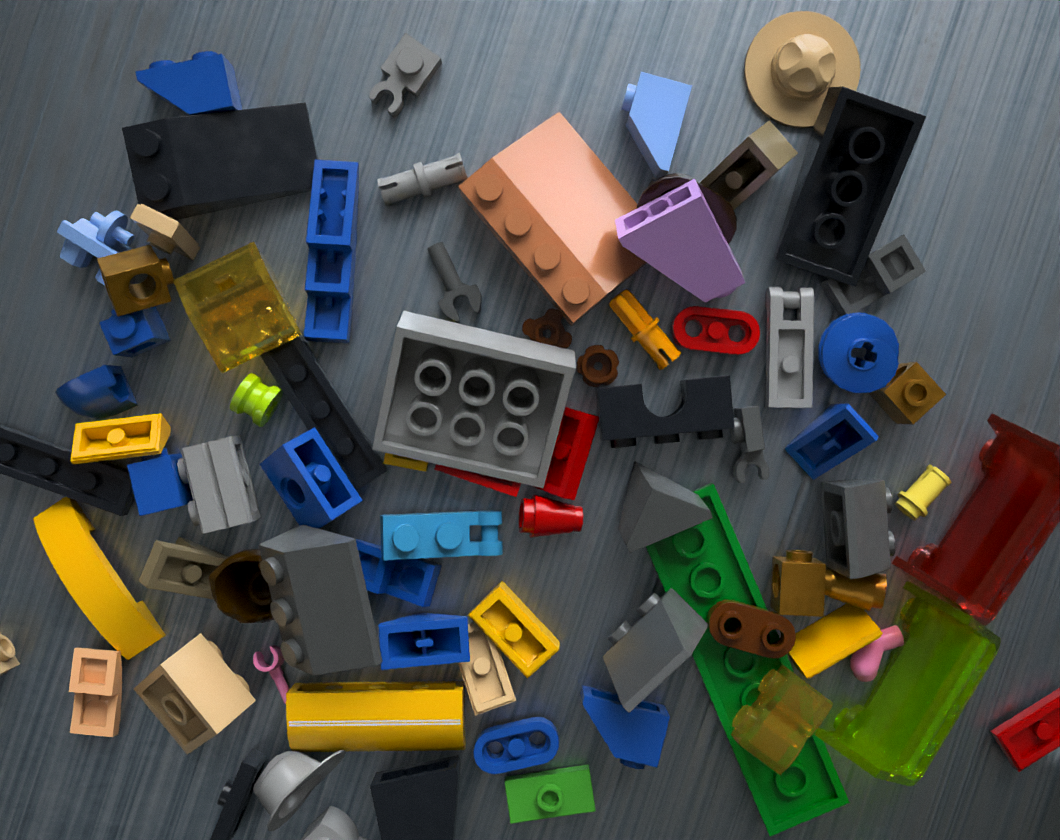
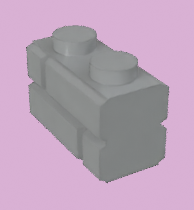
M241 435L180 449L182 458L178 459L177 462L179 476L184 484L189 483L193 498L188 503L189 516L194 526L200 525L202 534L250 523L261 518Z

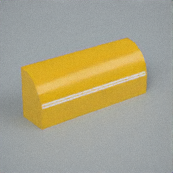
M464 681L294 683L286 693V723L289 747L292 751L338 752L340 750H345L346 752L465 750Z

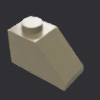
M769 120L749 135L700 184L721 195L735 210L793 159L798 152Z

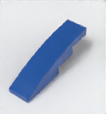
M317 159L314 161L306 244L309 247L305 291L308 294L304 338L306 341L349 344L358 224V162Z

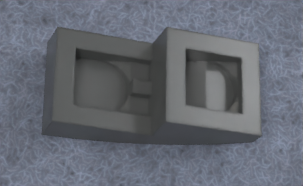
M903 234L869 254L856 287L831 278L826 279L820 284L841 317L844 314L857 313L881 297L894 292L925 273L926 270Z

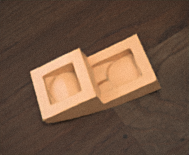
M82 647L74 648L69 692L75 693L70 733L114 737L119 734L122 703L121 651Z

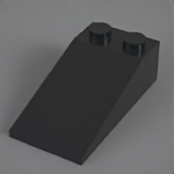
M843 86L829 87L811 133L773 258L856 287L926 116Z
M305 102L165 118L122 128L138 204H143L174 220L309 192L312 189L315 159L319 160L309 112Z

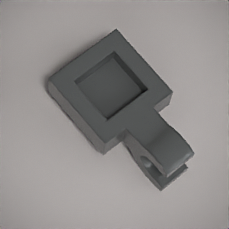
M759 406L734 408L735 428L730 429V435L733 444L739 443V449L742 451L741 457L735 462L733 467L734 478L738 483H745L744 470L749 464H754L758 468L759 479L766 480L769 477V467L763 455L765 443Z

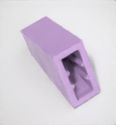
M695 178L615 220L618 239L623 247L705 303L714 298L726 297L734 292L738 286L745 284L738 262Z

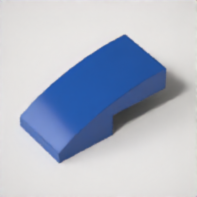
M356 539L368 591L376 594L386 593L421 607L430 606L442 567L441 564L423 558L383 561L381 559V545Z

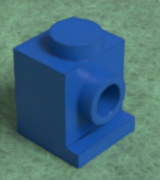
M156 306L119 317L113 309L110 318L99 322L109 347L115 356L133 358L171 341Z

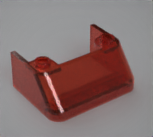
M993 413L987 421L997 436L995 439H989L979 454V461L982 462L981 470L985 477L939 545L929 543L925 547L919 546L912 552L908 562L898 556L892 562L910 580L982 627L988 625L996 617L1060 521V445Z

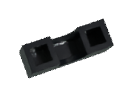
M730 376L681 380L680 404L673 413L663 417L653 414L646 407L643 400L642 384L596 388L598 417H600L598 422L600 440H610L611 448L637 446L636 438L653 436L654 444L680 442V433L696 432L697 440L723 438V429L735 428Z

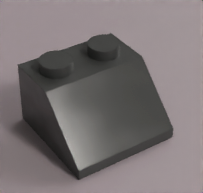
M874 478L822 481L821 494L826 566L849 579H859L891 569L890 557H893L895 554V539L892 531H888L887 513L892 511V495L890 489L885 487V481Z
M672 587L661 598L654 592L636 610L641 617L632 626L625 620L608 637V640L613 645L603 656L620 702L628 713L691 656L709 626Z

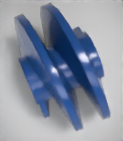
M862 312L844 314L832 321L821 335L817 349L819 365L826 377L838 387L852 393H871L884 388L895 376L899 365V343L894 330L879 317ZM854 347H863L866 349V354L864 357L857 356L855 358L851 356V351Z

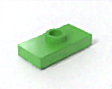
M589 764L505 776L504 783L511 824L596 811Z

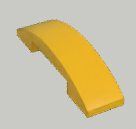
M64 497L33 518L46 554L68 592L99 633L117 651H121V655L125 659L130 660L166 636L144 601L136 603L90 534L95 528L76 500Z

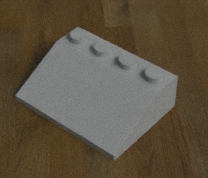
M403 311L396 327L372 450L544 488L576 368L575 351Z

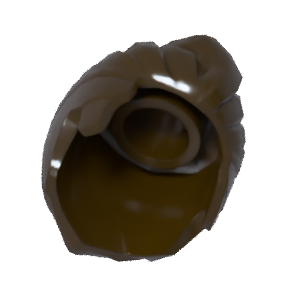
M259 549L243 550L231 555L209 575L212 596L218 609L223 614L243 624L265 623L274 620L270 609L272 598L269 586L260 570L262 558Z

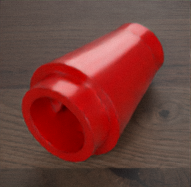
M534 494L531 499L522 498L518 518L519 532L529 533L530 538L581 532L583 508L582 506H574L573 504Z

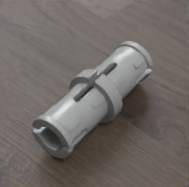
M458 153L455 156L424 166L422 162L413 164L414 169L383 179L379 178L377 182L382 190L380 192L386 206H389L391 203L423 194L424 198L431 196L432 190L465 181L467 174L461 155Z

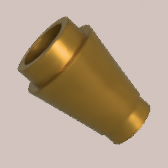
M826 569V596L870 611L871 608L882 609L886 595V574L875 573L859 579H849L834 570Z

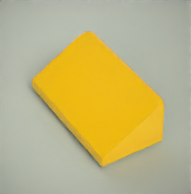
M162 413L76 423L70 461L72 464L161 454L170 436L171 427Z
M503 581L495 586L468 614L527 679L559 651V640Z
M845 604L797 632L795 644L788 655L796 669L806 678L810 679L882 637L883 633L863 609Z

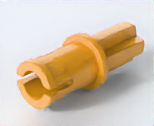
M625 289L610 301V308L633 335L630 338L632 342L638 341L657 364L659 370L669 365V360L660 351V348L664 350L672 362L681 355L682 352L675 347L657 323L660 321L658 317L653 319L630 290Z

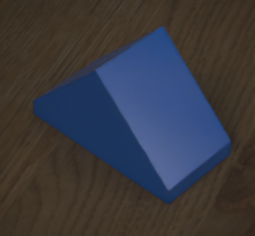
M831 404L788 443L784 449L814 480L876 442L879 436L849 404Z
M416 613L378 624L380 652L383 661L381 663V670L470 662L467 616Z

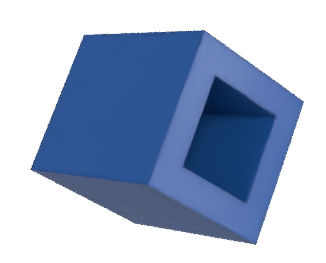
M164 447L161 454L141 456V462L127 465L139 516L188 505L189 501L193 500L189 483L184 484L179 476L177 462L178 459L182 458L181 453L168 455L167 447Z

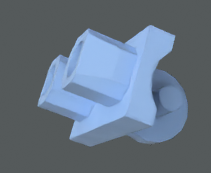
M116 210L107 217L95 212L91 216L90 222L86 219H80L74 224L67 220L61 221L57 233L66 239L60 253V258L73 266L83 268L88 267L93 255L101 258L131 250L132 248L129 245H131L135 236L125 230L128 223L127 216ZM99 268L95 278L98 282L105 285Z

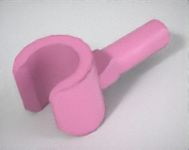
M272 645L270 646V651L274 656L272 665H268L265 662L264 656L260 651L254 653L253 664L259 671L269 672L284 704H286V693L290 688L281 668L284 658L280 647Z

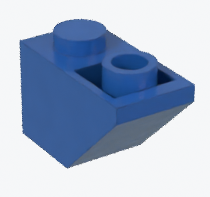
M204 51L194 54L192 60L179 63L161 60L151 63L149 69L135 71L137 81L187 116L243 110L234 67L223 54Z

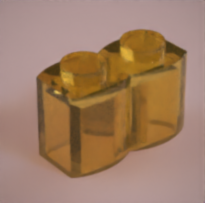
M784 665L777 671L775 669L770 670L764 676L758 687V690L761 692L758 699L751 706L744 705L737 712L732 722L734 730L731 734L740 746L779 775L793 763L806 740L822 724L833 706L832 701Z

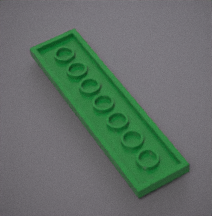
M709 483L693 490L692 492L698 494L709 508L713 518L646 546L664 592L666 593L672 587L706 622L711 607L722 600H735L767 609L715 485ZM735 617L728 618L724 623V629L729 632L734 631L738 627V619ZM707 628L691 655L769 836L771 837L850 803L787 654L773 659L728 647L717 642ZM776 629L771 630L767 635L768 643H776L780 639Z

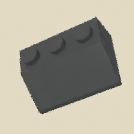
M300 525L258 545L262 558L260 570L269 586L272 598L270 609L274 620L279 626L282 638L280 650L288 665L311 675H320L372 667L383 662L355 538L307 525Z

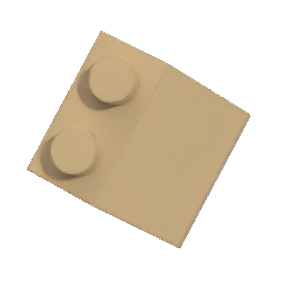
M202 633L160 664L134 688L136 693L187 755L216 736L256 701L250 694L248 683L240 675L233 673L224 662L222 652L218 646L212 641L206 640Z

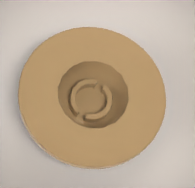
M811 11L786 13L768 22L751 42L744 63L745 84L756 107L772 121L792 128L814 127L829 87L843 86L856 91L861 71L859 53L849 33L830 17Z

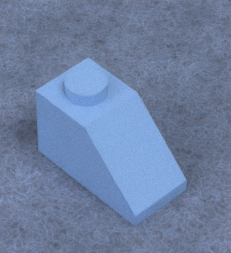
M641 72L637 86L628 84L621 110L629 112L626 127L654 177L658 179L669 172L692 85Z

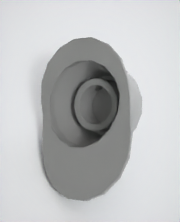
M345 750L332 754L322 762L300 751H286L276 755L268 763L255 782L253 790L259 802L270 815L267 824L269 831H275L293 816L311 791L341 762L345 756Z

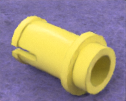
M928 465L926 470L906 492L900 491L897 494L899 499L895 505L903 514L914 521L920 516L926 517L928 514L926 509L951 484V480L937 467Z

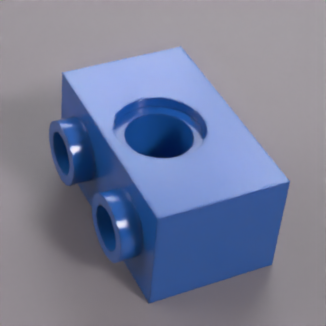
M315 427L283 444L260 463L261 468L299 526L307 525L321 529L363 501Z

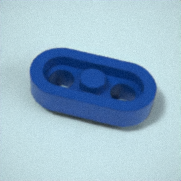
M532 717L488 727L476 738L473 751L474 759L479 768L489 774H501L545 764L552 760L558 751L559 735L555 725L543 717ZM534 732H540L545 736V740L540 744H534L530 741L529 737ZM496 741L501 743L504 749L500 753H492L488 749V745Z

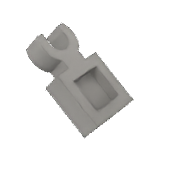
M405 33L381 66L382 73L389 78L387 81L377 83L371 89L369 95L371 102L376 105L383 95H392L394 101L387 111L393 118L396 117L404 107V94L408 91L418 98L441 66V58Z

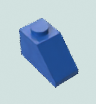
M582 685L580 693L582 705L614 757L619 758L621 764L630 768L644 769L645 765L658 768L670 719L666 706L643 700L628 713L623 708L617 693Z

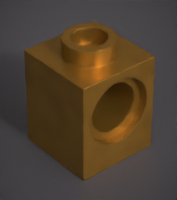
M151 245L97 258L109 299L118 317L171 302L167 285L173 284L174 278L166 257L158 259ZM138 274H148L147 278L141 283H129Z
M917 362L899 364L896 374L884 388L873 391L869 395L896 424L914 425L946 396V393Z
M786 550V557L773 556L770 607L779 615L824 617L826 564L816 558H812L813 552Z

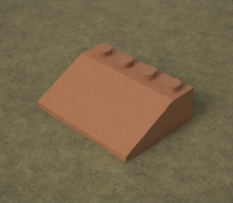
M560 112L492 157L458 186L461 197L554 307L561 312L571 327L647 263L622 246L618 239L615 225L617 218L637 209V203Z

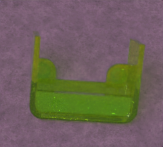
M906 581L903 589L915 597L907 600L900 613V619L903 620L902 629L908 633L904 638V646L898 648L864 706L855 705L851 709L848 707L844 708L834 721V732L819 727L814 735L873 777L906 786H913L927 771L999 650L1001 639L970 615L915 584Z

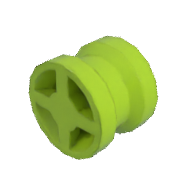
M250 373L237 388L230 403V410L237 414L246 413L252 417L254 424L263 427L277 409L283 391L277 386L268 387L262 383L261 377Z

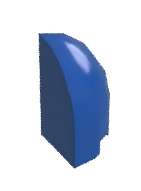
M103 365L66 382L55 391L62 404L84 417L106 418L138 406L121 366Z

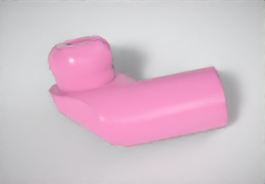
M897 625L881 629L882 637L852 654L850 667L854 676L859 681L870 682L874 680L878 673L883 652L904 646V638Z

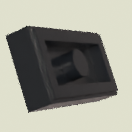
M252 749L242 761L235 780H227L217 802V805L222 806L223 809L210 840H232L236 834L254 791V784L259 778L267 757L265 753Z

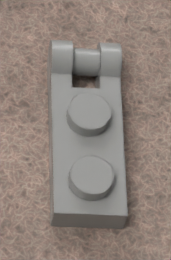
M768 287L765 296L767 312L765 407L812 408L813 288L798 287L797 291L793 292L783 291L782 287ZM783 309H796L797 321H784Z

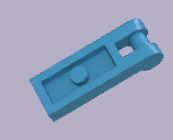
M482 510L380 515L381 559L385 561L502 555L503 541L498 540V525L502 524V511ZM481 525V540L470 541L469 526Z

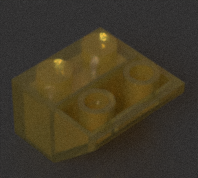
M254 241L173 280L190 321L222 373L302 335L272 267Z

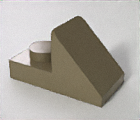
M178 537L175 544L155 540L139 582L149 589L214 600L210 588L209 575L229 556L182 537Z

